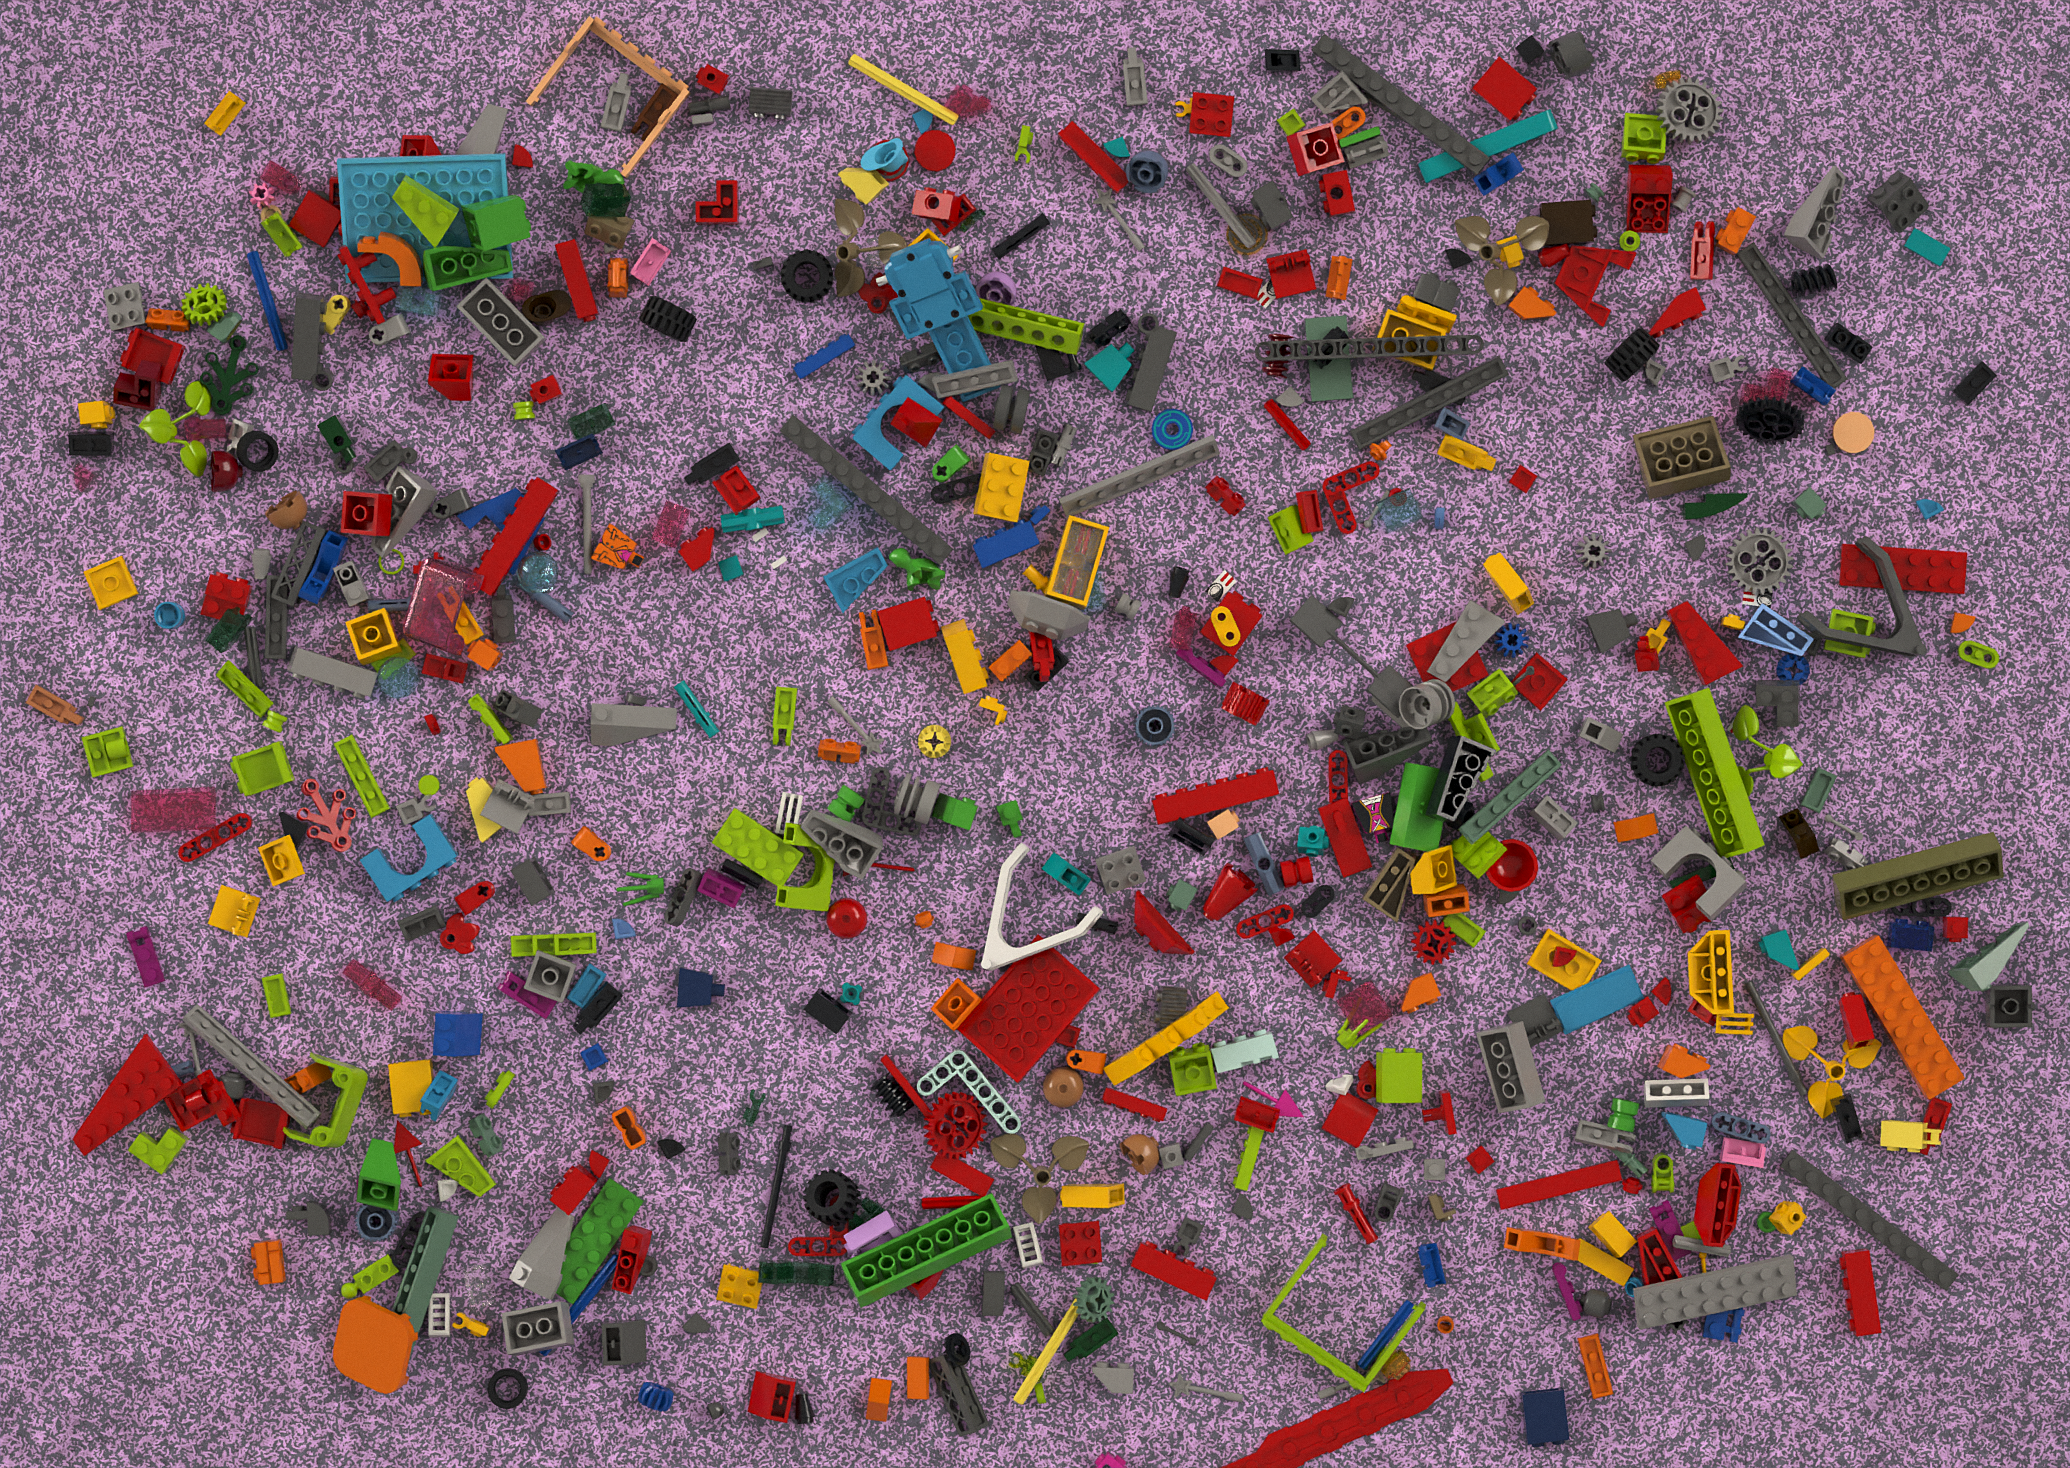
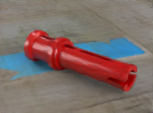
M1346 1183L1337 1188L1334 1194L1340 1198L1343 1204L1342 1208L1351 1215L1366 1244H1371L1379 1237L1360 1208V1200L1353 1194L1350 1188L1351 1184Z

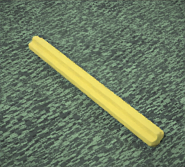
M856 54L851 56L848 62L850 66L948 124L954 125L957 122L959 116Z
M1074 1299L1014 1396L1013 1400L1018 1404H1024L1079 1314H1076L1078 1306H1073L1077 1299Z

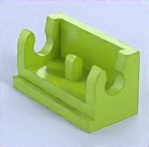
M278 211L261 222L285 257L302 248V243Z

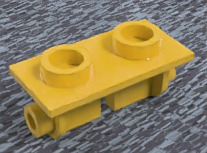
M229 91L204 124L222 136L246 103Z

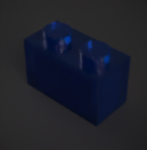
M1896 918L1895 922L1889 923L1887 947L1932 952L1934 927L1929 926L1927 921L1916 920V924H1908V919Z

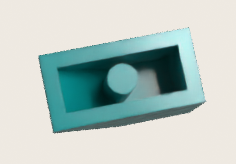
M1055 852L1052 853L1042 867V870L1079 896L1091 881V878Z
M1786 929L1760 936L1761 941L1758 942L1762 954L1765 953L1767 957L1793 970L1799 969Z

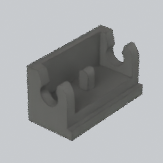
M535 857L510 870L531 906L555 893Z
M438 905L397 921L405 940L408 942L446 926Z

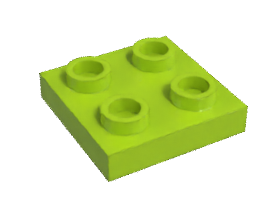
M123 726L81 737L92 778L134 767Z

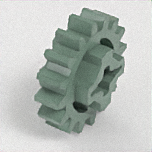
M1087 1277L1086 1281L1081 1280V1287L1075 1288L1078 1294L1073 1295L1077 1299V1302L1073 1304V1306H1078L1076 1314H1081L1080 1318L1087 1322H1101V1318H1107L1106 1312H1112L1110 1304H1114V1301L1111 1300L1114 1293H1110L1112 1286L1106 1285L1107 1280H1103L1100 1277Z

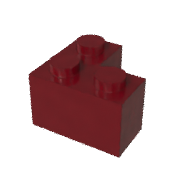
M141 360L135 375L120 372L114 385L113 404L149 411L155 410L161 396L160 379L162 364Z

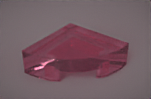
M77 463L74 469V479L77 488L83 492L95 475L80 463Z

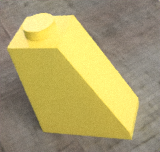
M476 777L468 784L470 788L466 790L479 839L484 843L500 830L502 826L480 815L493 787L484 777L481 779Z

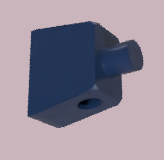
M680 967L677 1007L711 1005L712 996L724 997L725 984L713 983V974Z

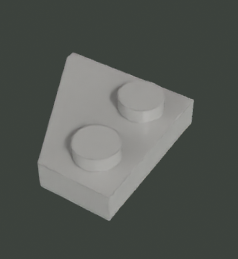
M1343 70L1311 97V100L1323 114L1332 113L1339 109H1347L1358 104H1366L1369 101Z

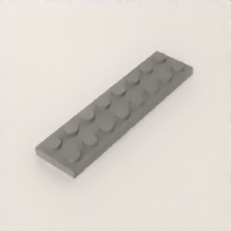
M1789 1254L1633 1288L1637 1327L1642 1330L1797 1296L1794 1258Z

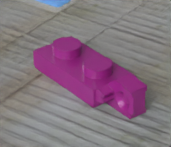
M1182 644L1175 655L1220 689L1226 683L1225 675L1218 669L1213 671L1207 666L1209 663L1202 657L1198 656L1196 658L1193 655L1192 648Z

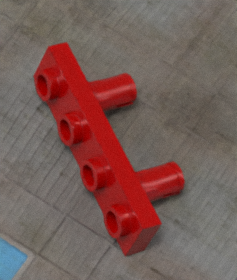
M346 245L338 248L340 254L337 256L342 266L347 264L350 270L347 275L352 285L356 283L360 290L356 292L362 303L366 302L369 310L366 312L371 322L376 321L378 325L385 322L379 309L381 305L397 298L392 287L375 295L371 294L360 273L362 271L361 268L377 261L375 254L365 252L354 257Z

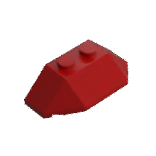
M1137 890L1135 892L1134 923L1137 926L1134 929L1142 937L1146 935L1151 940L1148 944L1155 952L1160 950L1162 953L1192 955L1195 951L1147 898Z
M1716 1163L1699 1181L1694 1224L1705 1246L1723 1247L1725 1241L1736 1227L1742 1185L1736 1172V1167L1733 1164Z

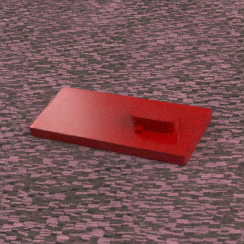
M1345 797L1319 807V814L1329 836V841L1343 878L1371 868L1372 864L1348 798Z

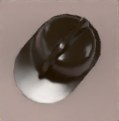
M551 290L534 295L524 301L522 313L536 325L547 326L570 310L572 305L571 297L562 290Z

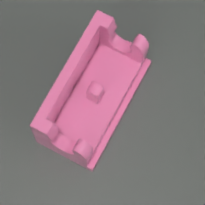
M652 238L630 274L649 286L671 251Z
M1723 1137L1719 1159L1725 1162L1763 1168L1766 1147L1762 1143Z

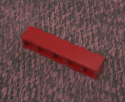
M1109 1087L1105 1088L1102 1096L1103 1103L1111 1105L1113 1103L1117 1108H1127L1128 1112L1134 1114L1136 1112L1141 1113L1140 1116L1145 1118L1150 1116L1153 1118L1152 1120L1160 1122V1120L1164 1121L1167 1108Z

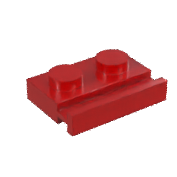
M737 465L721 475L720 479L712 482L735 515H738V512L747 509L761 499Z

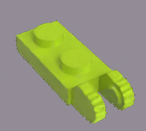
M776 686L772 726L774 728L773 745H777L779 742V728L787 729L785 743L786 746L791 745L798 688Z

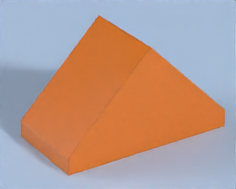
M1654 813L1613 822L1618 842L1640 839L1658 833Z
M936 942L932 962L953 968L972 970L976 950Z
M871 1378L866 1419L887 1421L892 1380Z

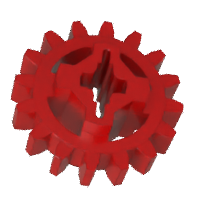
M1433 919L1432 924H1429L1425 920L1426 926L1423 927L1419 924L1418 928L1420 931H1413L1416 938L1411 939V943L1416 945L1412 947V950L1418 951L1417 958L1423 956V963H1426L1429 959L1432 965H1434L1435 960L1442 964L1443 957L1449 960L1448 953L1455 952L1451 948V946L1456 945V941L1451 940L1455 937V933H1449L1451 927L1447 926L1445 928L1444 921L1437 924L1436 919ZM1433 929H1439L1445 934H1438ZM1426 931L1427 936L1425 940L1420 942L1422 934ZM1430 934H1432L1435 940H1439L1437 941V950H1435L1432 944L1428 945L1431 942ZM1448 942L1446 949L1441 953L1442 945ZM1430 950L1434 953V955H1429L1424 951Z

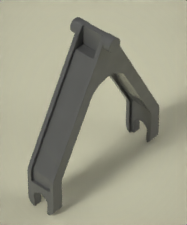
M1867 536L1860 537L1855 545L1874 561L1896 619L1892 634L1886 639L1831 629L1807 610L1804 613L1801 612L1796 618L1813 635L1821 639L1907 657L1923 655L1927 651L1920 638L1890 556Z

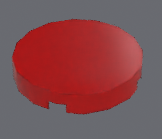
M931 130L918 138L914 154L922 168L932 172H939L947 169L952 164L955 158L956 147L954 141L947 133L941 130Z

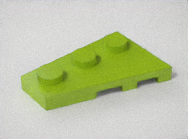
M459 1135L425 1160V1162L433 1165L478 1197H481L497 1184Z

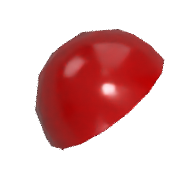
M1516 839L1500 841L1507 850L1486 871V875L1490 882L1500 890L1508 892L1521 891L1530 886L1537 876L1539 869L1537 857L1532 848L1523 841Z

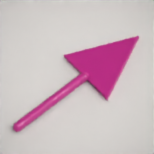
M1243 1082V1085L1276 1103L1275 1108L1280 1109L1279 1116L1304 1118L1286 1089L1278 1100L1248 1082Z

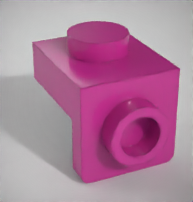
M1109 1452L1105 1455L1101 1453L1094 1462L1096 1464L1095 1468H1103L1105 1464H1108L1111 1468H1127L1125 1466L1127 1462L1119 1455L1114 1457Z

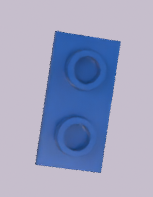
M1803 366L1790 381L1822 405H1827L1831 396L1836 391V389Z
M1437 1243L1420 1245L1417 1253L1419 1254L1421 1266L1426 1268L1422 1270L1425 1279L1424 1283L1427 1284L1428 1288L1439 1284H1446Z

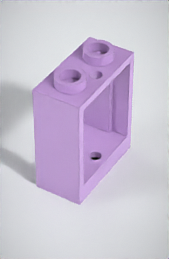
M886 1210L843 1235L847 1242L844 1246L853 1258L903 1234ZM889 1231L888 1234H886V1235H884L883 1237L877 1239L876 1241H874V1242H872L871 1244L865 1246L864 1248L859 1249V1248H861L862 1246L868 1244L869 1242L873 1241L874 1239L880 1237L881 1235H883V1234H885L886 1232Z

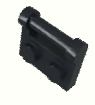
M1035 345L1047 381L1082 370L1081 363H1078L1076 355L1067 354L1070 367L1065 368L1058 350L1046 349Z
M1179 817L1168 836L1204 856L1216 837L1211 834L1210 836L1206 835Z

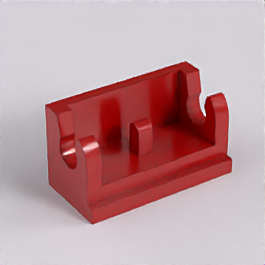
M1241 1096L1234 1114V1120L1274 1133L1280 1109Z

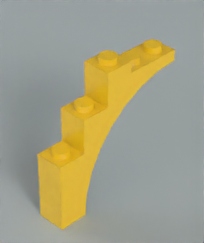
M1216 991L1164 1029L1113 1060L1103 1070L1115 1086L1145 1069L1156 1059L1175 1049L1183 1041L1202 1031L1229 1007L1219 992Z

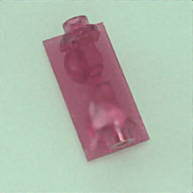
M1182 606V609L1176 611L1169 648L1190 650L1197 613L1191 612L1188 606Z

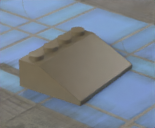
M1714 416L1633 435L1649 500L1730 480L1731 466Z

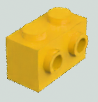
M103 400L78 403L81 425L98 430L108 428L107 424H113L112 419H115L114 406H110V403Z

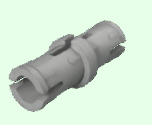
M1068 424L1064 425L1050 463L1060 467L1063 466L1067 452L1072 448L1070 445L1078 428Z

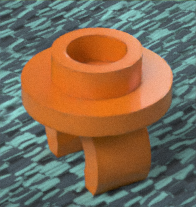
M1387 439L1378 445L1372 443L1369 446L1370 454L1374 459L1384 461L1387 458L1385 452L1392 445Z

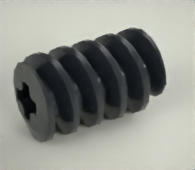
M1825 264L1824 268L1817 266L1816 270L1810 267L1807 272L1805 269H1801L1799 274L1797 271H1793L1791 274L1792 292L1796 298L1797 291H1800L1801 295L1805 296L1806 289H1808L1810 294H1813L1815 287L1819 293L1822 286L1828 291L1830 284L1837 289L1836 275L1829 264Z
M888 1072L874 1082L870 1090H878L875 1097H883L880 1104L888 1103L885 1111L893 1110L890 1118L899 1117L911 1109L914 1104L906 1105L910 1100L909 1097L902 1099L905 1092H897L900 1085H892L895 1078L887 1079L890 1073Z

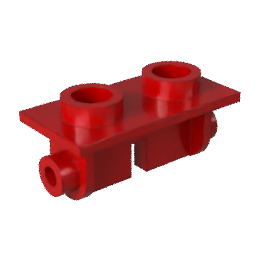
M1216 476L1205 487L1207 489L1206 492L1216 502L1221 497L1225 499L1220 506L1229 515H1237L1246 506L1243 497L1237 492L1234 493L1229 488V483L1222 477Z

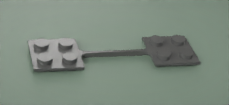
M1311 595L1289 621L1319 648L1328 639L1334 640L1373 675L1374 682L1367 691L1393 715L1399 718L1401 715L1399 712L1400 695L1405 689L1413 685L1390 665L1382 673H1377L1335 635V631L1342 624V621Z

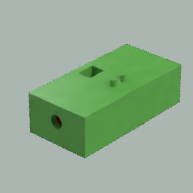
M1405 762L1389 844L1427 852L1439 847L1443 822L1425 815L1440 770L1439 768Z

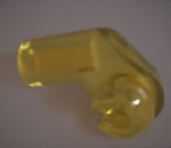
M1680 70L1666 71L1654 77L1655 87L1663 89L1666 87V82L1679 80L1681 78Z

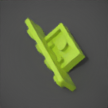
M1455 702L1454 712L1448 719L1455 731V735L1464 736L1499 751L1500 748L1483 714L1479 713L1469 719H1465L1458 703ZM1488 763L1485 771L1478 778L1480 782H1484L1494 775Z

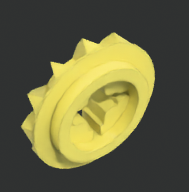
M930 725L920 732L918 746L925 756L939 758L950 749L951 737L949 732L942 726ZM934 732H936L938 740L944 741V743L936 745L935 751H933L931 743L925 742V740L933 738Z

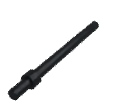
M788 1124L784 1125L782 1140H779L778 1149L780 1150L760 1245L762 1248L769 1247L787 1152L791 1148L790 1137L793 1126Z

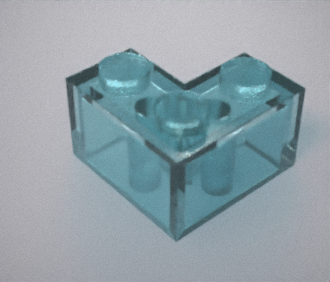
M825 475L809 488L823 505L807 519L823 535L853 506Z

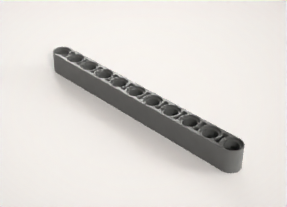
M1478 335L1260 342L1256 346L1254 354L1262 362L1459 356L1478 354L1484 347V341ZM1475 339L1479 342L1478 350L1474 351L1469 348V340ZM1449 340H1455L1458 343L1456 351L1448 349L1447 343ZM1409 341L1414 342L1417 347L1416 351L1408 352L1405 344ZM1428 341L1436 342V351L1430 352L1427 349L1426 344ZM1392 342L1396 348L1395 352H1386L1384 349L1385 343ZM1346 343L1351 344L1354 348L1353 353L1345 354L1342 346ZM1365 343L1374 345L1375 350L1372 354H1367L1363 350ZM1324 344L1331 345L1333 349L1332 354L1324 355L1321 347ZM1309 345L1312 353L1309 356L1302 355L1300 352L1301 346ZM1266 346L1270 350V355L1268 357H1261L1258 349ZM1281 346H1288L1291 349V354L1287 357L1282 356L1279 352Z

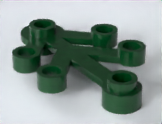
M239 335L233 336L229 341V346L232 350L226 373L216 353L209 352L205 356L206 362L213 367L223 384L221 392L213 383L214 378L212 374L204 372L200 376L201 383L207 386L213 397L211 402L213 411L220 415L229 413L235 401L254 392L253 385L243 383L240 390L229 395L231 387L250 375L254 376L259 372L257 364L248 363L244 370L235 374L240 352L244 351L247 346L245 338ZM236 340L241 341V345L239 347L234 346V342ZM210 355L215 356L214 362L208 360ZM251 365H254L256 367V371L254 373L249 372V367ZM205 375L210 376V381L207 383L203 380ZM247 385L251 388L249 393L244 392V387ZM221 400H224L225 406L223 408H220L218 406V403Z

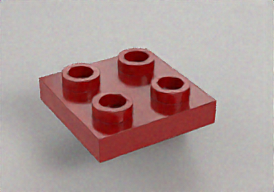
M198 1077L183 1084L164 1098L181 1132L216 1114Z

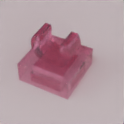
M514 277L509 298L524 302L532 296L535 283Z

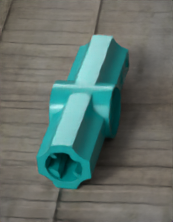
M782 505L763 509L760 507L745 509L742 512H738V515L734 513L720 515L723 533L740 530L751 531L752 529H763L765 526L785 523Z

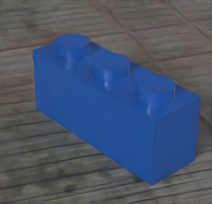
M1022 519L1017 523H1013L1014 527L1009 530L1003 527L994 531L995 536L987 538L985 535L976 539V544L973 545L982 569L1039 545V540L1031 522H1026L1025 519Z

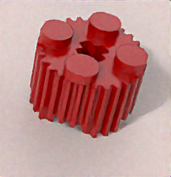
M1233 682L1222 702L1221 708L1256 726L1270 700Z

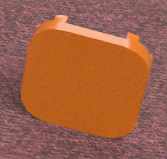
M364 1295L348 1301L342 1308L334 1342L333 1360L335 1366L345 1376L377 1392L388 1394L399 1390L403 1385L407 1384L410 1378L406 1376L412 1344L418 1340V1332H414L413 1325L409 1321L411 1317L406 1313L399 1315L372 1302L370 1296Z

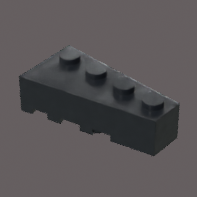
M1464 736L1450 737L1425 815L1441 822H1454L1466 803L1470 791L1475 788L1477 779L1485 771L1489 759L1494 756L1497 750Z

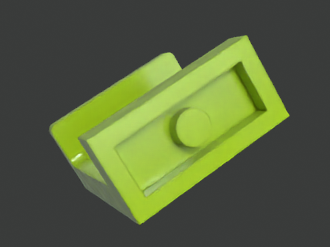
M282 741L233 756V762H230L233 773H237L239 782H237L238 789L241 794L244 793L245 797L295 781Z

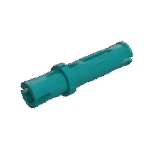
M685 680L673 687L696 718L695 722L701 725L709 739L720 732L709 717L711 715L709 711H705L685 683ZM685 693L688 694V696L690 697V699L692 700V702L695 704L696 708H694V706H693L692 703L689 701V699L687 698V696L685 695ZM698 711L702 714V716L704 717V719L707 721V723L709 724L708 726L706 725V723L704 722V720L701 718V716L699 715Z

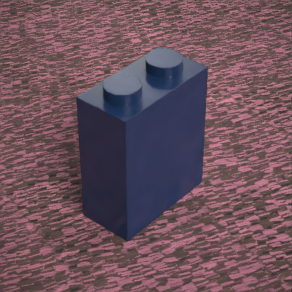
M1562 1387L1521 1392L1525 1436L1528 1445L1541 1447L1546 1442L1559 1445L1564 1444L1565 1440H1570L1565 1395Z

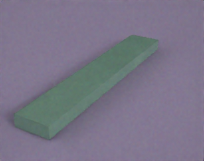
M1548 749L1460 826L1458 830L1471 845L1474 844L1561 767L1562 764Z

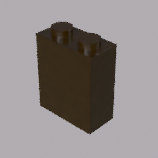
M1591 200L1548 202L1539 205L1540 217L1549 223L1548 238L1544 246L1593 243L1594 238H1597V226L1593 225L1592 218L1596 217L1595 204L1592 205Z

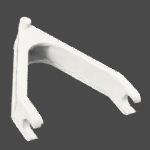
M1023 843L1016 847L1001 866L983 960L981 962L982 968L989 971H994L997 968L1082 937L1103 914L1100 908L1094 906L1075 928L1021 948L1008 945L1003 938L1001 929L1012 872L1030 850Z

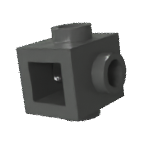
M1342 705L1340 712H1335L1332 724L1336 725L1334 733L1358 740L1364 724L1366 711Z

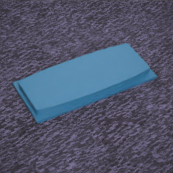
M1630 964L1558 996L1550 1000L1566 1035L1632 1005L1644 997Z

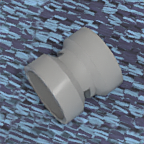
M1123 593L1114 611L1119 614H1126L1127 618L1133 620L1142 602L1137 599L1132 600L1129 595Z

